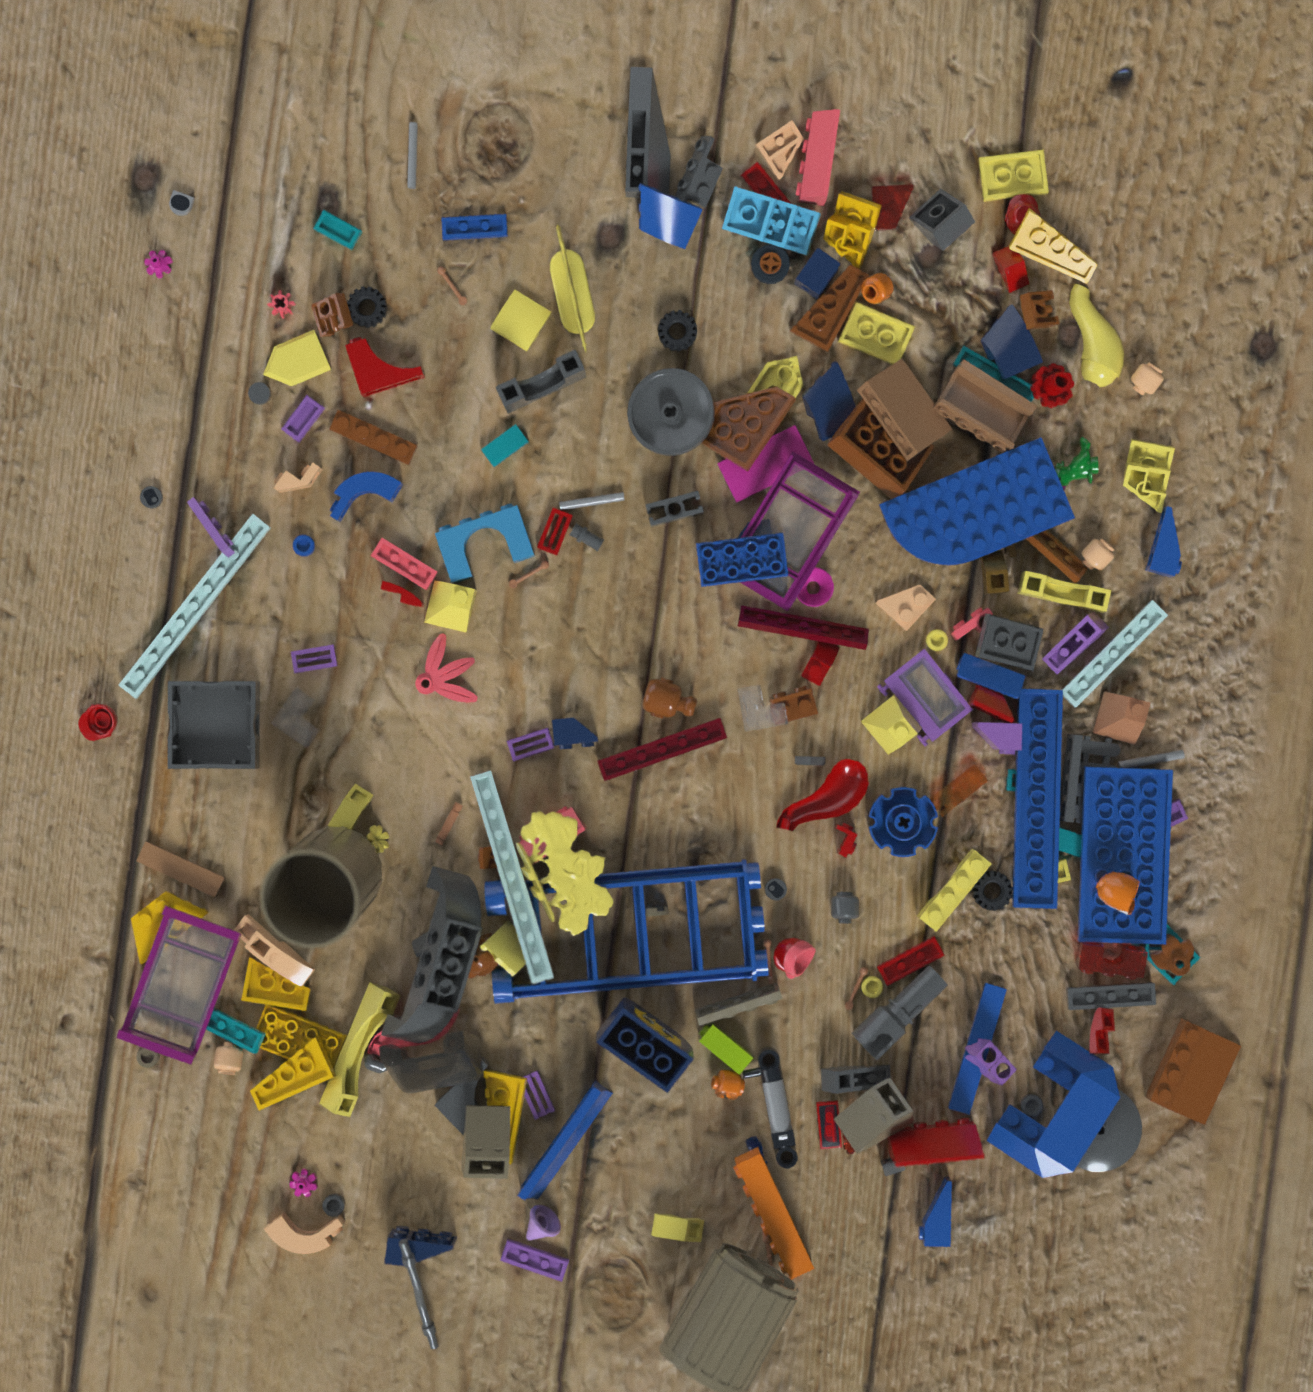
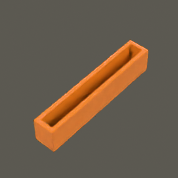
M757 1147L735 1157L736 1166L733 1167L738 1179L743 1178L745 1185L742 1187L747 1198L752 1197L755 1203L751 1205L756 1217L761 1216L764 1222L760 1224L765 1236L770 1235L773 1241L769 1244L774 1255L779 1254L781 1261L778 1263L783 1274L788 1273L790 1280L813 1270L814 1266L759 1148Z

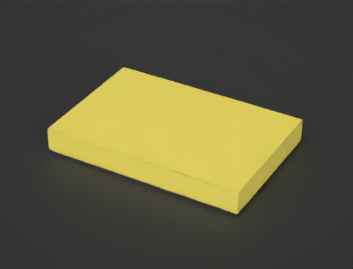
M1044 150L978 158L983 202L1011 199L1019 194L1036 196L1049 193Z
M855 301L838 342L893 365L902 359L915 326Z

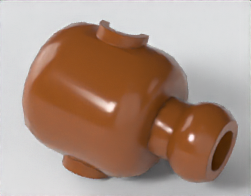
M661 678V680L652 679L648 683L642 707L645 711L651 713V716L662 719L663 717L671 718L675 716L676 711H680L689 717L693 716L697 699L693 696H681V687L674 684L672 680Z

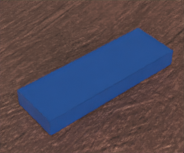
M507 214L441 217L443 241L508 237Z

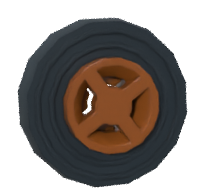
M765 245L759 248L753 254L751 260V271L755 278L765 284H776L782 281L788 274L790 267L787 253L781 247L775 245Z

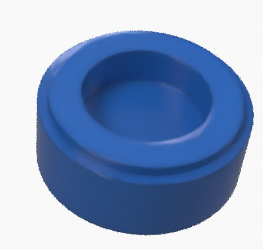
M299 535L293 541V550L302 557L310 556L315 550V542L308 535Z

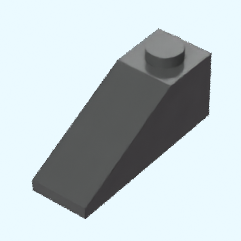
M890 1065L839 1066L821 1069L822 1091L835 1094L869 1090L890 1077Z

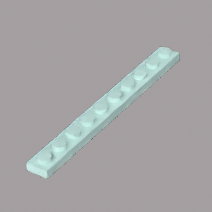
M254 514L250 516L232 539L234 544L231 547L235 553L229 558L221 553L120 682L119 686L135 699L141 695L271 529L270 526Z
M488 771L471 776L472 785L532 984L554 978L492 772Z

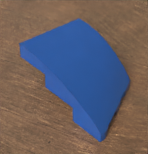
M640 183L639 229L662 241L686 249L703 209L697 205L682 201L678 197L660 192L656 188Z

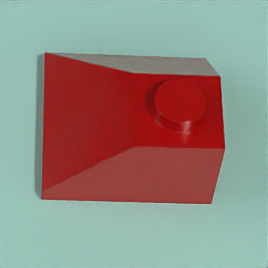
M976 684L968 704L1004 723H1013V715L1003 694Z

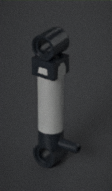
M764 1047L757 1055L759 1068L743 1070L742 1074L744 1079L761 1076L773 1147L776 1149V1161L780 1167L789 1169L796 1165L798 1155L793 1147L796 1144L780 1058L774 1048ZM766 1054H772L775 1059L773 1063L765 1064L763 1057ZM784 1151H789L792 1153V1157L790 1160L784 1161L780 1158L781 1154Z

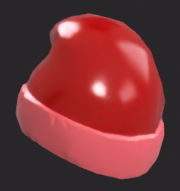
M785 938L774 949V964L778 969L785 972L787 978L793 979L799 977L806 970L816 950L809 942L799 938Z

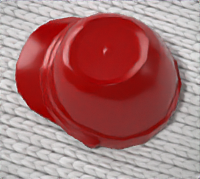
M1019 194L1014 196L1009 202L1005 222L1007 228L1014 235L1029 208L1040 216L1037 201L1031 195Z
M92 704L80 716L78 726L82 735L87 740L96 741L111 736L117 726L118 717L113 708L104 704Z

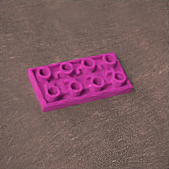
M796 425L770 438L748 472L727 459L717 463L736 503L772 486L792 452L813 464L814 462ZM795 464L788 477L804 469Z

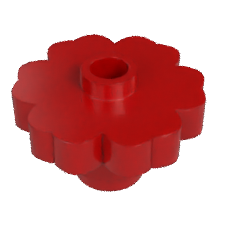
M1051 363L1047 367L1042 366L1038 368L1036 373L1032 375L1035 383L1030 386V389L1033 392V397L1040 399V403L1044 407L1052 409L1058 405L1062 406L1073 396L1070 390L1074 387L1072 375L1068 372L1064 373L1065 370L1062 365Z

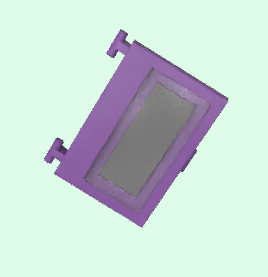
M925 649L885 679V686L882 687L881 684L877 686L884 696L888 695L886 690L889 688L922 727L926 735L922 737L919 734L917 738L924 747L928 745L927 739L933 742L973 710L955 688L948 675L943 673Z

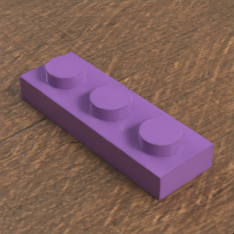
M194 497L187 501L220 551L228 558L233 555L235 551L231 546L234 543L226 533L224 535L219 529L222 526L215 517H210L208 513L211 510L204 501L199 502Z

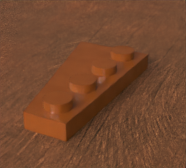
M849 265L790 332L828 352L861 291L863 281L869 277V274Z

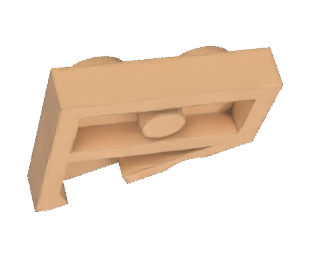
M792 120L755 145L777 180L783 177L785 170L804 139Z
M917 585L880 599L875 604L907 631L936 598L924 587Z

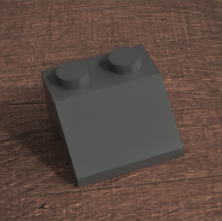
M942 189L938 190L909 217L922 234L942 251L975 223L967 206Z

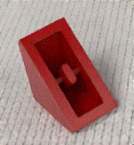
M1009 246L992 253L1009 293L1029 285L1025 261L1019 253L1010 250Z

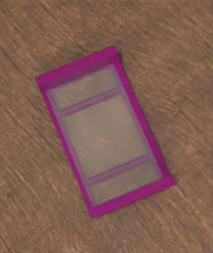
M792 452L741 536L743 538L783 533L788 576L740 583L788 611L859 496L860 491Z
M165 906L162 913L164 916L124 1024L119 1029L116 1038L191 1065L198 1053L242 934Z

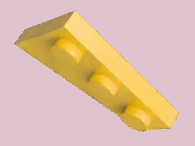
M249 957L241 1001L307 1011L310 988L295 984L273 969Z

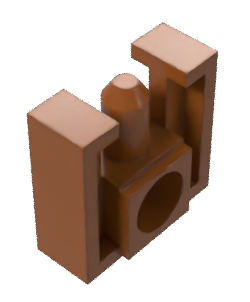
M1053 290L1028 292L1020 295L1021 309L1027 330L1050 328L1060 324L1058 316L1047 317L1048 313L1053 311V307L1045 305V302L1054 299Z
M335 293L311 305L320 337H330L341 328L353 326L344 293Z

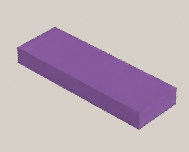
M507 1239L500 1261L561 1282L569 1263L567 1258L511 1239Z

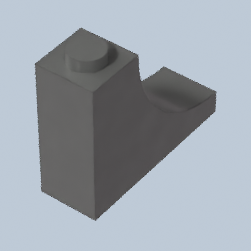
M484 1057L461 1077L434 1105L463 1136L466 1105H477V1083L481 1073L489 1064Z

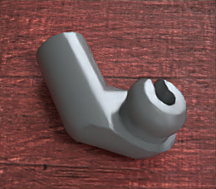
M373 1054L364 1057L366 1069L376 1073H383L397 1067L393 1056L383 1061L377 1060Z

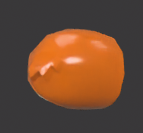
M1110 872L1100 878L1096 884L1097 894L1106 905L1130 915L1135 907L1134 899L1140 881L1124 873Z

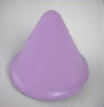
M544 1205L532 1207L526 1238L528 1240H535L558 1235L561 1230L558 1216Z

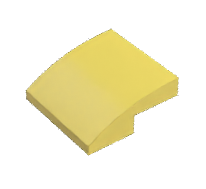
M514 290L490 329L525 351H528L538 337L540 330L551 316V311Z

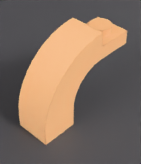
M283 1212L268 1223L264 1230L281 1248L297 1254H311L326 1249L332 1244L333 1240L329 1235L331 1234L334 1237L343 1230L341 1226L345 1223V1219L340 1214L322 1228L306 1231L298 1228L286 1212Z

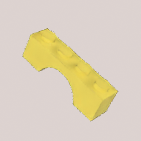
M1024 571L1021 574L1017 594L1104 613L1107 612L1111 590L1065 582L1047 575Z
M971 849L959 863L948 882L928 901L917 917L937 932L991 866V863L977 851Z

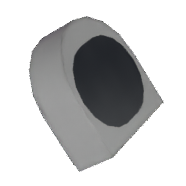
M173 190L169 201L170 209L178 216H185L191 211L195 198Z

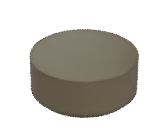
M143 1047L137 1052V1061L142 1067L150 1068L159 1061L160 1054Z

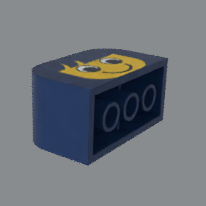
M623 998L596 1033V1043L666 1093L670 1091L694 1060L693 1048L680 1034L628 998Z

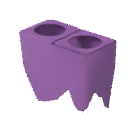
M978 1038L977 1043L965 1047L970 1054L965 1058L977 1065L980 1072L993 1083L1003 1085L1017 1070L991 1040ZM987 1047H989L995 1057V1060L991 1063L985 1062L982 1058V1052ZM1000 1063L1008 1066V1069L999 1074L996 1073V1068Z

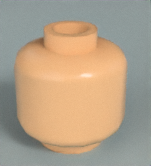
M1150 362L1148 364H1140L1131 377V381L1134 384L1133 389L1141 395H1144L1145 392L1154 394L1164 380V377L1161 375L1163 371Z
M1103 538L1100 540L1093 539L1082 550V556L1085 558L1082 562L1090 570L1094 568L1103 570L1114 559L1113 551L1115 549Z
M224 1042V1046H219L215 1050L213 1066L218 1070L219 1074L235 1075V1072L240 1071L242 1068L244 1052L242 1049L237 1048L236 1044Z

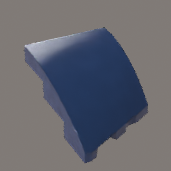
M1013 304L1007 306L1005 312L994 322L989 332H986L980 340L988 360L995 359L1002 379L1009 378L1043 362L1030 331L1027 330L1025 322Z
M836 361L830 364L831 368L823 376H819L814 385L808 388L802 395L806 414L814 419L819 439L822 441L832 438L837 429L856 407L847 381Z

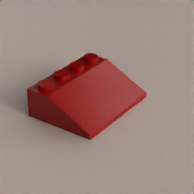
M960 1118L955 1123H948V1120H938L933 1125H927L926 1122H917L912 1127H906L888 1137L889 1156L895 1167L985 1159L977 1126L974 1121H970V1118Z

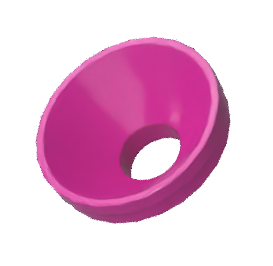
M815 567L797 596L798 600L809 607H819L828 602L834 591V583L829 573ZM809 582L818 583L820 589L817 594L808 593L807 584Z

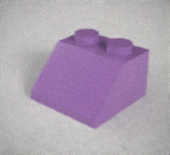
M972 722V727L992 749H999V754H1015V750H1021L1022 724Z

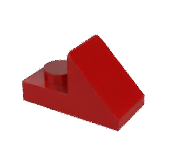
M818 642L801 677L820 686L829 668L833 665L840 648L830 643Z

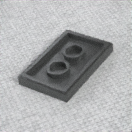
M985 614L975 656L1034 671L1044 629Z

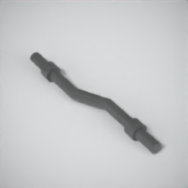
M407 1239L399 1241L403 1255L401 1259L404 1267L408 1270L413 1286L417 1308L423 1323L421 1326L424 1336H427L430 1348L436 1349L439 1347L435 1335L436 1328L434 1322L430 1320L425 1304L422 1285L415 1266L417 1262L414 1254L411 1253Z

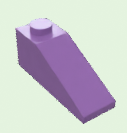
M1095 612L1088 614L1042 660L1056 674H1059L1094 643L1109 626Z

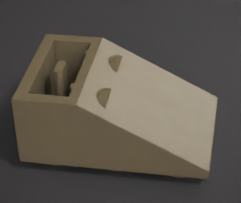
M889 1077L871 1087L834 1118V1121L855 1152L859 1154L913 1124V1110Z
M466 1105L461 1165L463 1177L508 1179L510 1106Z

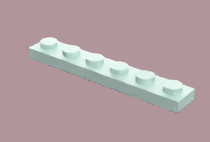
M1151 600L1062 689L1063 697L1076 708L1168 615Z

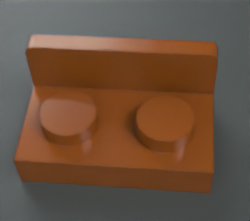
M806 686L795 688V693L786 695L785 691L773 694L774 699L769 700L775 724L779 725L818 714L812 688L808 690Z

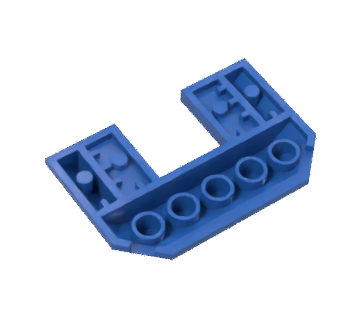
M1058 1031L1043 1048L1042 1054L1033 1066V1068L1069 1090L1068 1095L1047 1128L1009 1104L987 1139L989 1143L1042 1178L1074 1172L1120 1099L1113 1066L1091 1054L1088 1050Z

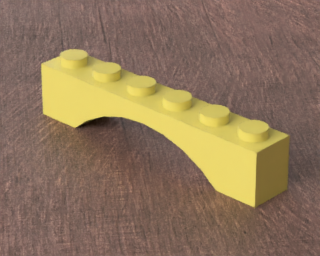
M369 982L335 1064L334 1071L336 1076L329 1079L319 1104L334 1114L351 1116L359 1097V1071L365 1050L377 1029L386 1021L387 1014L393 1015L401 995L386 986Z

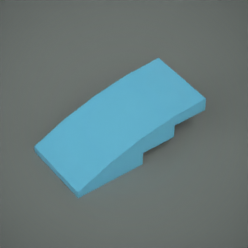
M734 187L722 229L808 256L821 213Z

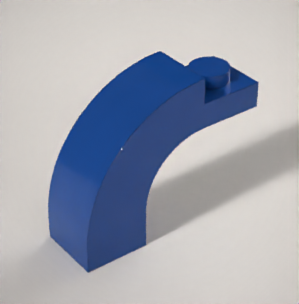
M363 472L353 475L342 482L334 493L341 498L339 501L336 500L331 506L330 511L332 513L330 516L341 522L352 502L363 494H377L393 503L403 484L395 478L379 472Z

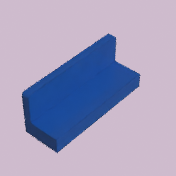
M967 653L962 655L956 668L958 670L957 677L1018 699L1025 679V675Z

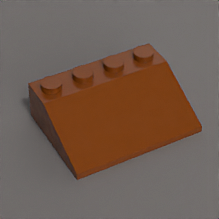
M863 398L827 444L890 499L900 496L907 490L935 447L931 444L907 461Z
M1181 1018L1145 1097L1160 1106L1205 1125L1241 1045Z

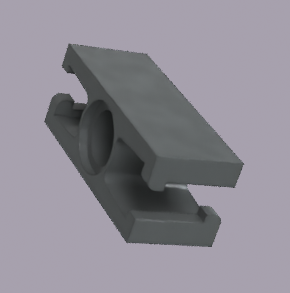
M695 491L646 504L647 514H651V509L665 508L666 517L655 521L653 517H650V526L655 527L703 514L702 506H698V509L684 510L683 502L693 498L699 500V492ZM675 503L680 506L681 511L679 514L672 515L668 511V507L671 504Z

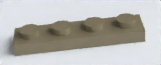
M774 983L695 1009L699 1026L703 1024L711 1025L716 1020L732 1018L737 1013L743 1011L750 1012L758 1006L771 1005L783 998L778 984Z

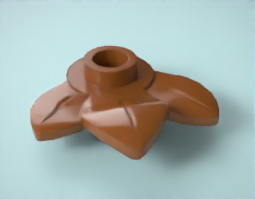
M1166 934V944L1161 945L1162 951L1152 952L1150 957L1159 969L1170 970L1176 976H1183L1190 970L1191 964L1189 960L1194 955L1193 944L1189 939L1180 943L1174 936ZM1181 961L1183 968H1178L1176 962Z

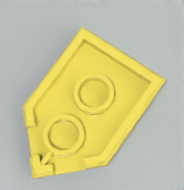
M312 330L274 346L263 375L289 386H294L332 369L315 330Z
M797 356L767 362L747 394L777 386L796 398L804 386Z

